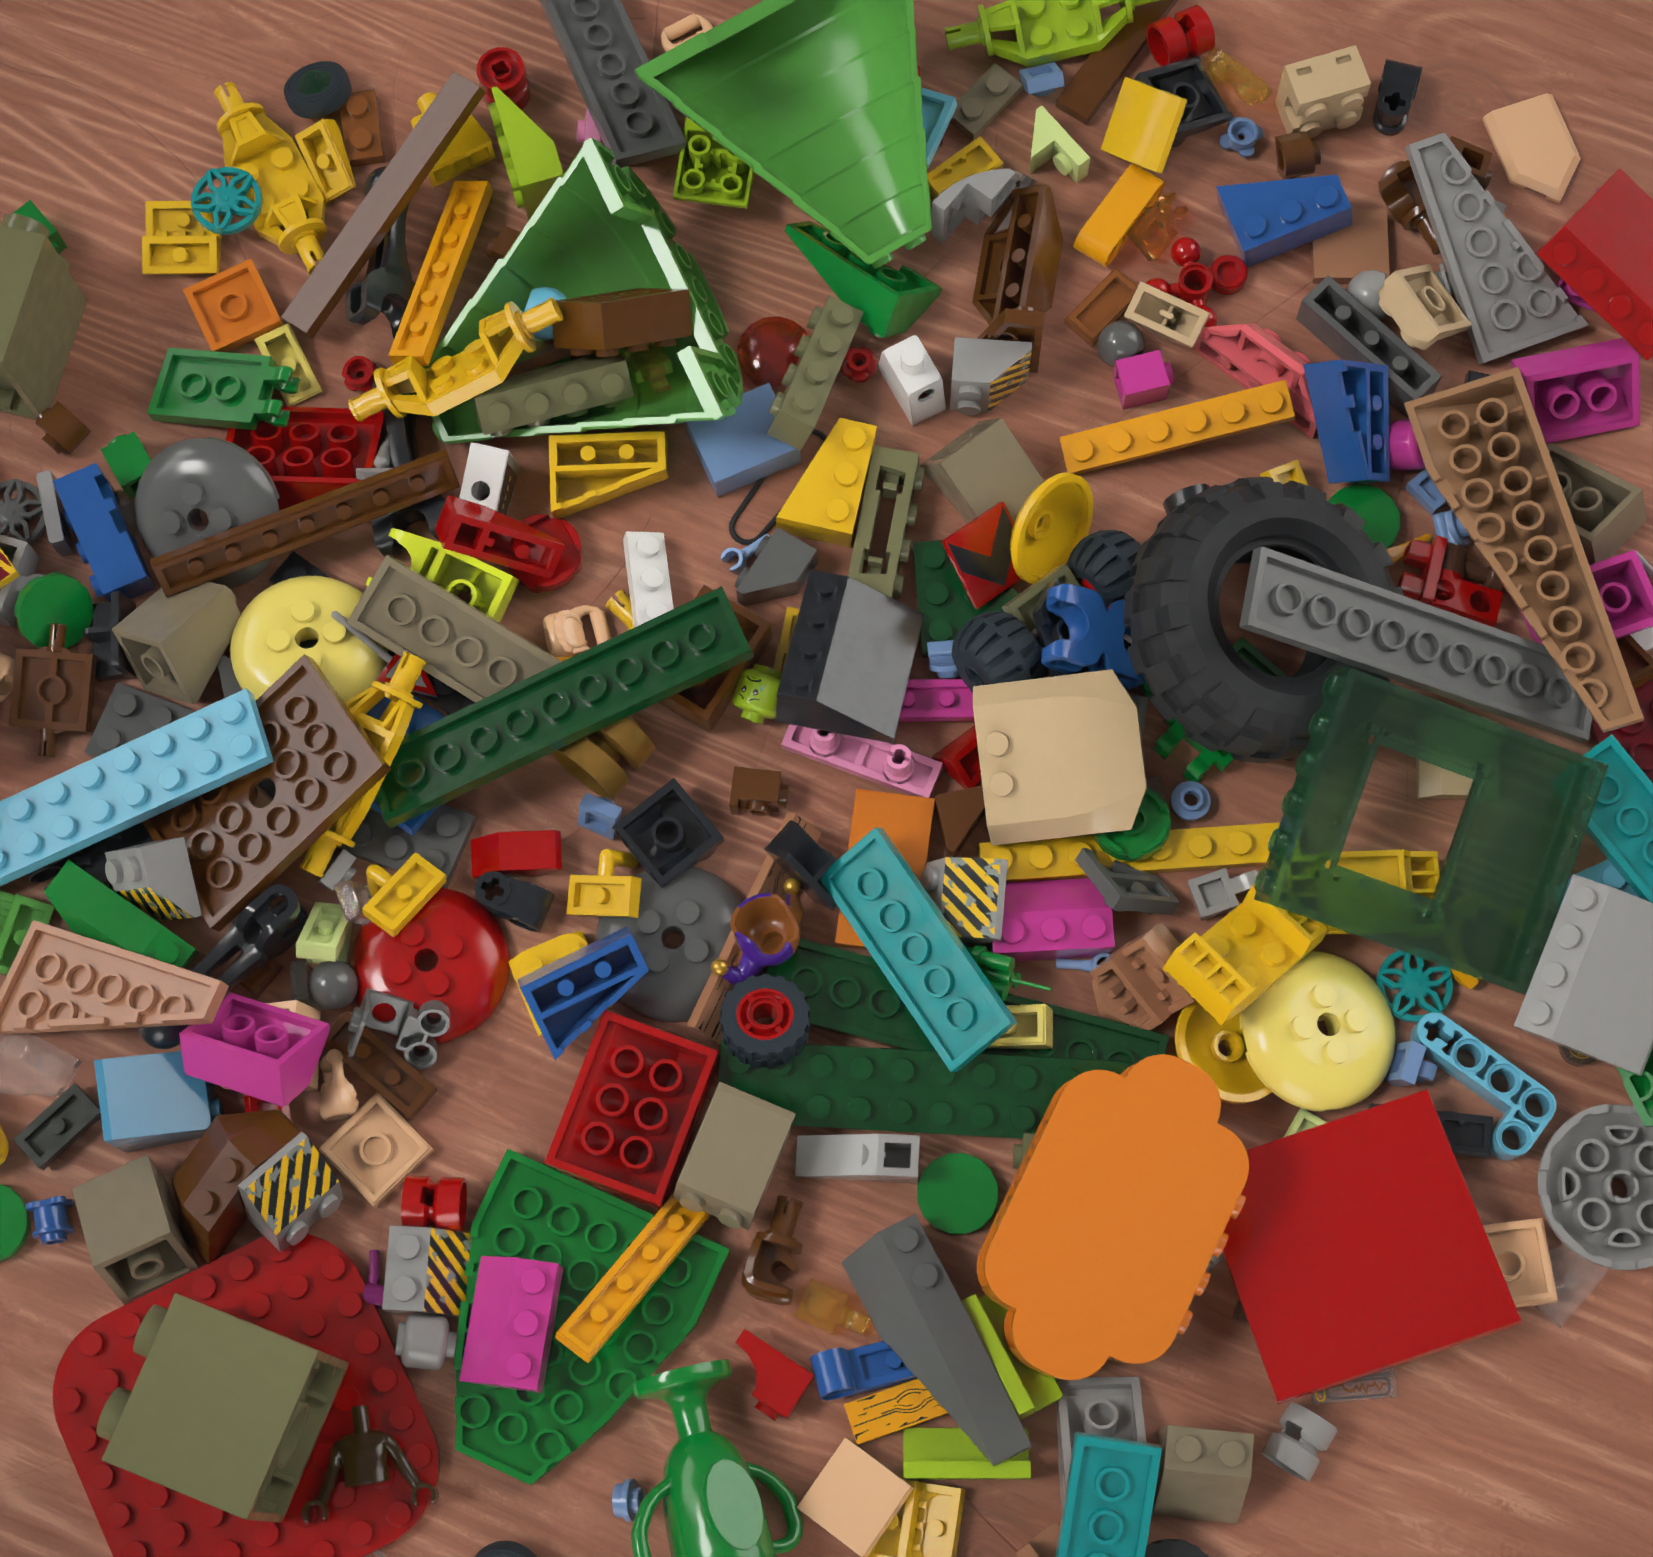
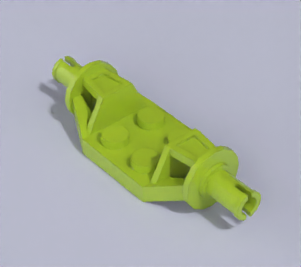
M1007 0L985 9L983 4L977 5L979 16L976 17L977 21L944 27L949 51L981 43L982 46H986L988 56L997 55L1023 66L1033 67L1101 51L1127 23L1133 22L1135 6L1160 0ZM1119 2L1122 9L1101 21L1100 9ZM1014 29L1017 42L994 39L993 32Z

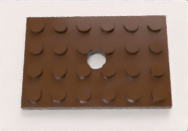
M305 654L256 700L274 762L142 822L154 841L184 837L202 916L211 929L219 932L391 770L314 659ZM265 779L273 780L276 786L274 799L266 807L258 808L255 805L258 797L256 786Z

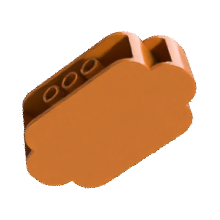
M1166 1054L1153 1055L1128 1067L1120 1075L1108 1070L1084 1072L1063 1084L1053 1095L981 1246L976 1263L977 1278L984 1293L993 1302L1007 1309L1003 1323L1005 1342L1013 1356L1025 1366L1052 1378L1079 1380L1096 1373L1105 1364L1107 1359L1130 1364H1142L1153 1361L1168 1350L1177 1333L1180 1335L1185 1333L1193 1315V1312L1188 1310L1195 1294L1198 1296L1202 1295L1209 1282L1211 1273L1206 1271L1212 1256L1216 1258L1220 1256L1228 1240V1235L1223 1233L1230 1217L1236 1219L1243 1208L1246 1196L1242 1195L1241 1192L1249 1174V1159L1243 1143L1231 1130L1217 1123L1221 1111L1219 1091L1212 1078L1201 1068L1176 1056Z

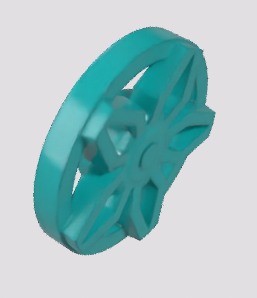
M235 167L212 168L208 170L195 185L191 196V207L198 222L210 232L221 235L235 234L251 226L258 218L263 202L262 193L256 180L247 171ZM225 176H234V178L231 179V181H230V183H229V185H228V181H227V179L224 178V177H225ZM218 179L222 186L216 188L213 181ZM244 181L242 187L236 189V185ZM208 185V188L212 193H202V191ZM251 186L255 193L254 203L245 196ZM211 200V203L208 205L199 204L201 202ZM243 203H245L252 209L242 208ZM200 212H213L214 224L207 221ZM236 214L238 216H246L240 222L230 225L233 216ZM219 216L224 217L221 225L219 221Z
M1408 947L1395 951L1385 959L1376 976V984L1385 996L1392 1016L1404 1022L1417 1023L1426 1015L1406 1014L1414 1007L1415 1002L1418 1003L1420 1008L1429 1013H1441L1448 1005L1452 996L1453 980L1450 969L1438 955L1424 948ZM1411 955L1415 957L1417 968H1410L1409 961ZM1404 956L1402 962L1404 972L1399 968L1387 969L1394 960ZM1422 957L1430 960L1437 967H1429L1423 971L1424 962ZM1431 973H1442V977L1437 981H1431L1428 975ZM1384 975H1397L1399 979L1395 983ZM1445 982L1444 996L1442 1001H1440L1437 992L1431 990V988H1438ZM1383 984L1392 990H1398V993L1394 996L1393 1005L1385 994ZM1427 995L1432 998L1436 1008L1425 1002L1424 998ZM1401 997L1409 1001L1403 1009L1398 1010Z

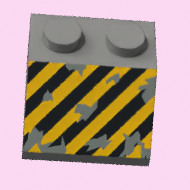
M955 337L950 410H956L960 414L968 416L978 415L980 412L988 413L1028 381L1032 342Z
M184 837L147 842L105 852L107 859L105 873L108 881L113 885L114 892L157 921L202 916Z
M945 857L926 863L921 877V884L964 946L972 947L1001 940L1008 860Z
M303 1132L299 1133L238 1185L248 1220L280 1252L290 1244L295 1245L307 1235L309 1228L321 1217L327 1218L332 1215L343 1199L339 1180Z
M390 1225L382 1309L391 1314L420 1313L459 1317L461 1302H466L468 1277L465 1276V1270L470 1256V1233L429 1227Z

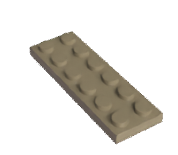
M386 555L346 622L401 657L403 652L406 651L425 660L427 663L422 670L475 703L562 662L390 555Z

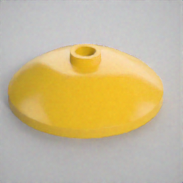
M1069 472L1054 475L1038 485L1025 500L1016 517L1010 542L1013 567L1022 580L1034 584L1059 565L1067 564L1072 550L1083 538L1088 536L1093 518L1094 502L1091 488L1085 479Z
M1196 1000L1182 1009L1175 1030V1045L1178 1058L1201 1068L1212 1078L1219 1091L1221 1102L1246 1104L1258 1101L1272 1093L1255 1074L1245 1055L1248 1051L1243 1029H1240V1012L1220 1026L1217 1020L1209 1012H1206ZM1219 1044H1223L1226 1047V1056L1220 1053L1218 1049Z

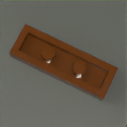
M346 1010L330 1028L325 1046L329 1050H339L343 1056L342 1061L407 1118L412 1120L438 1089L365 1026L353 1057L348 1058V1044L353 1032L348 1031L352 1014Z

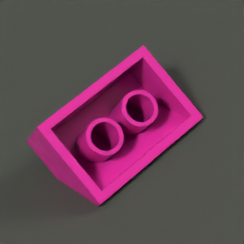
M1623 338L1511 359V369L1519 367L1546 444L1640 425L1639 354Z
M1636 550L1589 565L1616 639L1653 627V587ZM1520 611L1531 638L1537 643L1544 645Z
M1089 878L1006 882L1001 940L990 942L991 952L1013 957L1015 962L1093 958L1100 953L1111 955L1115 948L1112 909L1105 904L1104 897Z
M229 993L223 998L212 1024L189 1025L179 1033L184 1071L186 1075L285 1107L310 1085L329 1035L330 1025L323 1021Z
M481 1256L459 1381L543 1393L563 1268L558 1263L516 1257Z

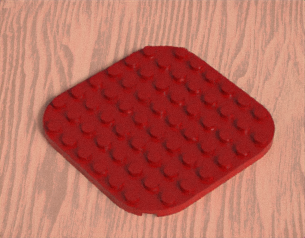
M307 1234L299 1243L295 1245L290 1244L280 1252L263 1236L100 1317L85 1327L70 1343L58 1365L53 1384L52 1399L55 1420L113 1557H366L368 1554L370 1555L376 1550L378 1551L403 1537L424 1516L430 1506L431 1491L428 1488L420 1491L418 1497L420 1505L416 1507L411 1501L412 1488L394 1465L389 1453L387 1463L390 1481L346 1488L342 1464L339 1478L327 1504L331 1511L329 1519L326 1522L323 1521L322 1509L319 1505L314 1506L310 1511V1524L305 1523L301 1516L303 1506L308 1501L316 1500L328 1469L334 1443L340 1441L343 1436L354 1432L352 1407L368 1405L370 1430H381L392 1435L424 1483H429L436 1487L440 1475L439 1446L432 1425L402 1364L400 1356L395 1355V1345L376 1305L367 1303L364 1299L363 1293L366 1282L360 1270L350 1257L337 1246L322 1238ZM175 1293L350 1363L282 1523L245 1520L102 1461L110 1441L97 1436L96 1433L101 1412L108 1398L117 1387L121 1386L130 1391L133 1390L146 1360L145 1357L133 1352V1345L140 1324L153 1305L157 1304L168 1309Z

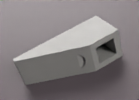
M897 1134L797 1136L795 1177L918 1183L920 1136Z

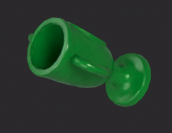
M728 1359L677 1368L646 1377L632 1384L634 1395L637 1399H657L667 1403L672 1411L678 1434V1440L667 1456L662 1481L653 1487L639 1504L631 1530V1546L634 1557H652L648 1542V1528L653 1511L662 1498L671 1557H778L776 1554L790 1552L798 1546L803 1536V1521L800 1510L797 1508L798 1502L789 1487L774 1472L760 1465L746 1462L739 1450L727 1438L712 1431L707 1409V1394L715 1384L732 1375V1367ZM754 1479L764 1484L781 1504L787 1531L785 1536L779 1540H772L764 1507Z

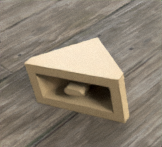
M1140 282L1124 317L1164 341L1193 349L1210 313L1146 283Z

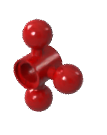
M1190 237L1180 238L1174 242L1171 248L1172 260L1176 265L1183 267L1179 273L1177 283L1169 284L1162 278H1152L1146 284L1209 312L1210 315L1204 327L1216 326L1217 316L1210 307L1205 306L1209 298L1213 275L1207 266L1197 263L1201 256V248L1198 242ZM1197 283L1202 289L1194 291L1187 288L1185 284Z

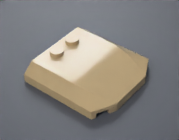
M1113 669L973 686V712L986 821L991 845L1133 829L1138 810L1148 787L1138 706Z

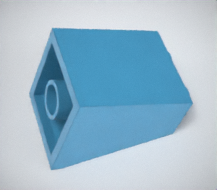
M182 1051L94 1061L104 1142L124 1153L199 1139L217 1115H225L221 1099H216L214 1084L185 1074Z

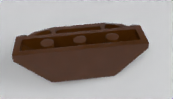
M1047 184L1014 189L1008 197L1010 201L999 211L984 234L972 303L987 321L988 325L1006 308L1014 309L1019 306H1028L1040 312H1046L1052 308L1063 236L1051 189Z
M274 1109L217 1115L171 1179L183 1233L188 1243L209 1264L220 1257L248 1218L238 1185L302 1132L281 1110Z

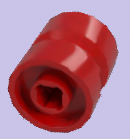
M1194 5L1177 12L1174 18L1168 16L1150 23L1146 28L1148 47L1159 67L1186 60L1187 57L1200 56L1212 51L1215 47V33L1211 20L1205 10L1199 5Z
M496 47L485 52L477 63L476 73L481 88L486 92L483 96L486 106L488 107V104L495 102L491 88L497 86L521 110L525 108L530 100V86L521 56L516 51L507 47Z
M406 1176L401 1201L402 1226L429 1227L431 1224H435L437 1229L463 1230L467 1210V1182L465 1178L441 1177L438 1183H434L430 1176ZM433 1202V1206H428V1203Z

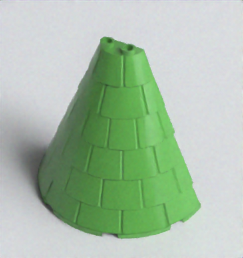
M763 0L634 70L641 82L671 102L674 108L709 133L713 140L750 166L754 173L792 200L791 203L828 229L834 238L868 265L872 264L874 269L894 259L892 252L904 245L906 250H910L927 240L924 234L932 230L933 227L929 182L927 180L925 128H923L921 77L918 76L913 0Z
M589 138L583 142L582 148L563 177L557 178L505 257L498 259L474 297L469 299L443 340L434 350L429 366L423 367L428 369L439 358L443 356L452 357L464 351L471 342L481 339L479 336V321L504 310L506 303L512 301L524 312L531 290L544 286L555 288L564 293L567 298L632 288L689 289L692 336L677 338V345L656 347L654 342L648 344L649 350L627 352L625 347L619 349L627 363L634 397L624 399L625 402L622 405L612 408H604L602 405L588 408L586 414L578 417L569 418L561 415L550 418L551 421L543 426L529 427L527 424L515 427L513 432L501 437L539 436L543 433L586 432L591 429L633 428L638 425L680 424L685 421H722L736 414L735 408L742 404L743 381L737 354L728 344L723 342V339L730 334V331L714 293L692 252L687 253L681 244L675 243L672 239L676 236L677 228L651 191L629 166L621 169L617 164L613 165L611 163L615 159L613 151L601 142ZM569 356L539 368L570 361L571 358ZM472 399L435 417L432 416L434 421L432 423L433 431L438 439L445 444L485 441L497 438L492 437L490 434L483 435L477 423Z

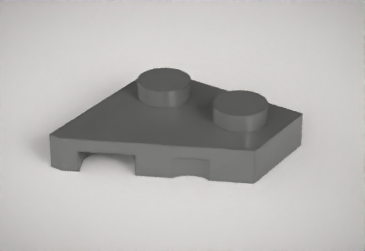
M1082 848L1075 859L1102 894L1105 904L1115 911L1123 912L1126 910L1143 912L1150 915L1154 913L1172 915L1180 903L1158 876L1134 869L1130 865L1114 860L1111 867L1099 863L1094 856V851L1087 848Z

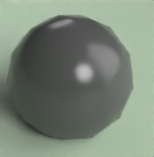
M1121 320L1108 324L1101 331L1098 337L1097 349L1100 358L1108 366L1114 367L1115 360L1142 354L1145 350V339L1142 331L1134 323Z
M342 961L321 962L313 969L310 975L309 990L312 1000L321 1008L329 1010L346 1008L353 1002L358 991V979L355 970Z

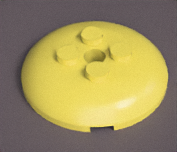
M322 576L290 578L262 591L241 613L231 638V663L241 689L247 688L253 693L256 701L304 654L314 659L343 702L370 688L372 681H375L386 667L387 662L331 616L333 611H337L348 620L363 593L347 583ZM306 640H318L317 644L309 649L301 648L299 644ZM373 640V641H374L375 643H377L381 648H383L387 653H389V649H388V648H386L385 646L381 645V644L378 643L377 641Z
M1311 951L1264 994L1240 1012V1029H1243L1248 1051L1245 1055L1253 1071L1270 1091L1294 1106L1319 1112L1351 1107L1370 1096L1383 1082L1390 1069L1396 1041L1391 1009L1382 991L1370 976L1344 958L1329 953ZM1317 1021H1325L1324 1025L1328 1031L1327 1036L1320 1032Z

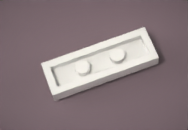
M626 531L623 538L634 627L674 609L664 533Z

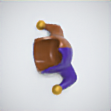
M789 878L784 883L783 888L787 893L786 903L777 894L763 893L754 895L737 906L731 915L730 926L740 949L739 955L732 966H728L727 962L723 959L714 960L711 964V970L714 975L722 976L729 983L735 985L739 981L747 980V977L753 975L757 977L765 966H777L792 957L799 945V925L804 915L798 893L801 884L797 879Z

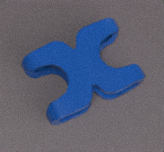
M1061 584L1048 589L1047 610L1064 619L1068 626L1069 639H1060L1047 647H1042V665L1065 674L1076 673L1082 670L1083 667H1087L1089 672L1113 669L1125 689L1143 685L1145 679L1142 674L1135 675L1129 654L1124 647L1123 635H1131L1130 629L1125 628L1124 624L1125 600H1118L1110 604L1109 607H1105L1103 598L1097 591L1072 584Z

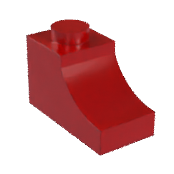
M744 1329L735 1343L749 1356L755 1369L756 1388L751 1395L758 1400V1403L754 1408L773 1421H776L779 1415L788 1420L815 1379V1376Z

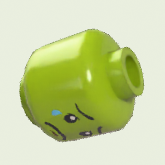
M754 664L753 669H745L742 672L732 697L734 706L742 710L741 718L763 725L765 718L776 719L777 691L782 672L759 664Z

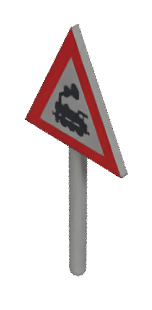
M333 611L331 613L332 618L345 626L349 632L388 663L375 681L385 684V682L390 683L402 657L398 654L392 657L367 635L347 624L348 620L339 612ZM422 670L412 691L438 697L426 672Z

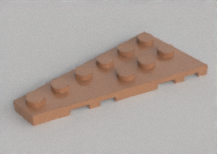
M33 920L0 989V1034L212 1024L229 986L221 980Z

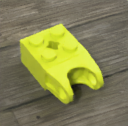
M391 529L388 536L397 540L400 545L408 550L411 556V569L457 597L460 591L467 592L471 588L470 594L473 596L468 604L500 623L517 588L519 579L474 557L443 549L440 542L399 529ZM369 576L365 584L368 586L373 578Z

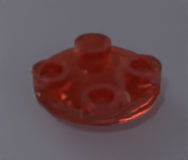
M780 316L764 317L750 324L741 335L737 352L740 366L744 373L751 378L754 385L760 387L770 383L771 387L783 386L781 382L790 363L796 365L799 357L795 356L794 352L802 335L808 336L805 329L794 320Z

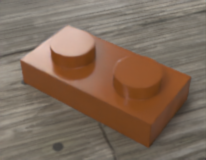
M375 89L352 92L346 103L340 107L343 142L350 166L356 167L384 163L381 125Z

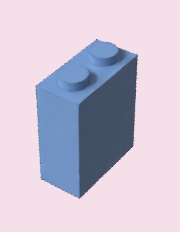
M770 383L743 393L742 404L735 408L736 414L722 421H685L687 433L717 497L801 463L800 450L766 434L774 415L768 412L776 396Z

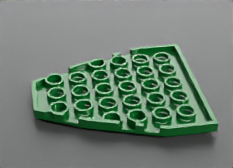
M507 1148L471 1225L470 1256L465 1270V1276L468 1277L466 1302H461L454 1353V1370H456L455 1450L533 1486L606 1426L634 1395L632 1384L652 1376L696 1328L729 1256L730 1249L695 1234L593 1359L587 1363L555 1338L556 1332L655 1215ZM481 1256L516 1257L558 1263L563 1268L543 1393L459 1381Z

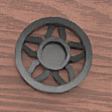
M19 479L1 482L0 493L5 491V501L0 499V535L5 536L10 531L11 535L16 539L32 545L46 530L39 490L32 484ZM14 489H17V498L11 499ZM24 490L33 493L38 500H25ZM29 507H38L31 512L27 509ZM41 515L37 527L31 533L29 520H34ZM24 528L25 538H23L17 531Z

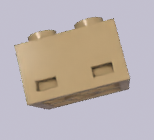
M1350 46L1284 66L1275 104L1287 134L1305 131L1311 139L1318 136L1324 130L1335 127L1345 129L1360 120L1363 112V97L1368 96L1371 81L1357 46Z

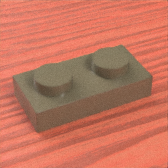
M995 62L957 101V107L950 123L974 141L1023 92V84Z

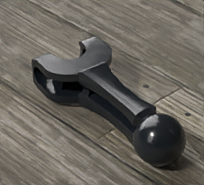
M387 166L375 169L367 177L364 186L365 197ZM409 203L369 258L364 279L355 283L346 292V317L348 321L363 327L382 312L391 324L394 339L415 286L412 280L405 244L406 215Z
M375 380L373 381L372 389L377 387ZM406 393L402 395H417V393ZM388 408L382 410L381 412H383L387 425L390 445V468L419 459L415 434L416 416L412 413H407L405 417L397 418ZM438 495L371 520L375 544L384 557L386 555H399L403 551V546L397 540L388 536L391 529L395 528L406 531L409 525L417 521H427L430 533L440 542L435 532V527L445 505V498L442 495Z
M276 884L267 888L246 907L236 925L229 928L220 942L191 971L209 977L234 955L242 951L243 954L218 979L229 986L227 994L249 975L265 966L268 960L276 958L287 951L298 940L308 919V914L300 905L295 892L282 884ZM280 897L288 899L279 902L270 909V904L274 899ZM296 917H298L297 924L293 928L287 929V927L296 919ZM189 1025L138 1027L137 1029L142 1040L149 1046L156 1049H171L180 1044L179 1033Z

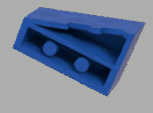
M1338 175L1216 186L1219 205L1247 268L1353 225L1352 207Z
M1343 359L1303 364L1328 483L1352 485L1390 482L1388 365Z
M97 463L53 480L52 482L65 508L62 510L65 520L71 531H75L79 540L76 543L77 550L84 564L89 563L94 575L89 576V579L98 598L105 596L111 602V592L120 591L129 599H133L156 589L133 531L128 528L130 524H127L129 521L126 522L128 519L118 494Z
M628 926L519 978L518 983L556 1060L569 1044L582 1032L584 1033L595 1019L610 1005L612 1006L649 969Z

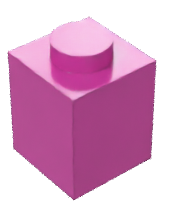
M1160 350L1115 360L1112 376L1123 410L1167 399L1169 387L1171 384H1174V377L1170 363L1163 362Z

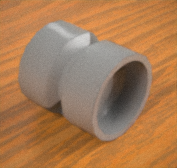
M1290 1402L1279 1420L1282 1430L1271 1434L1261 1454L1284 1471L1305 1482H1309L1320 1463L1317 1456L1318 1452L1327 1451L1338 1430L1316 1413L1297 1403Z

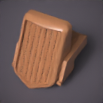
M1163 924L1153 926L1144 934L1118 948L1089 972L1093 976L1092 985L1099 1014L1104 1018L1149 1031L1162 1024L1174 1012L1195 1001L1181 985L1177 984V981L1168 972L1166 973L1162 969L1174 950L1180 946Z

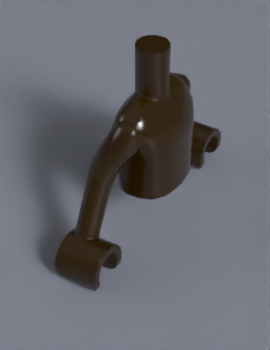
M368 1405L356 1406L351 1408L354 1432L343 1436L340 1441L334 1443L328 1469L316 1500L308 1501L303 1506L301 1516L305 1523L310 1524V1511L314 1506L319 1505L322 1509L323 1521L326 1522L329 1519L331 1511L327 1504L339 1478L342 1464L346 1488L390 1481L387 1463L388 1453L398 1471L412 1488L411 1501L416 1507L420 1505L418 1497L422 1489L428 1488L431 1491L433 1505L439 1500V1492L434 1485L424 1483L392 1435L381 1430H370Z

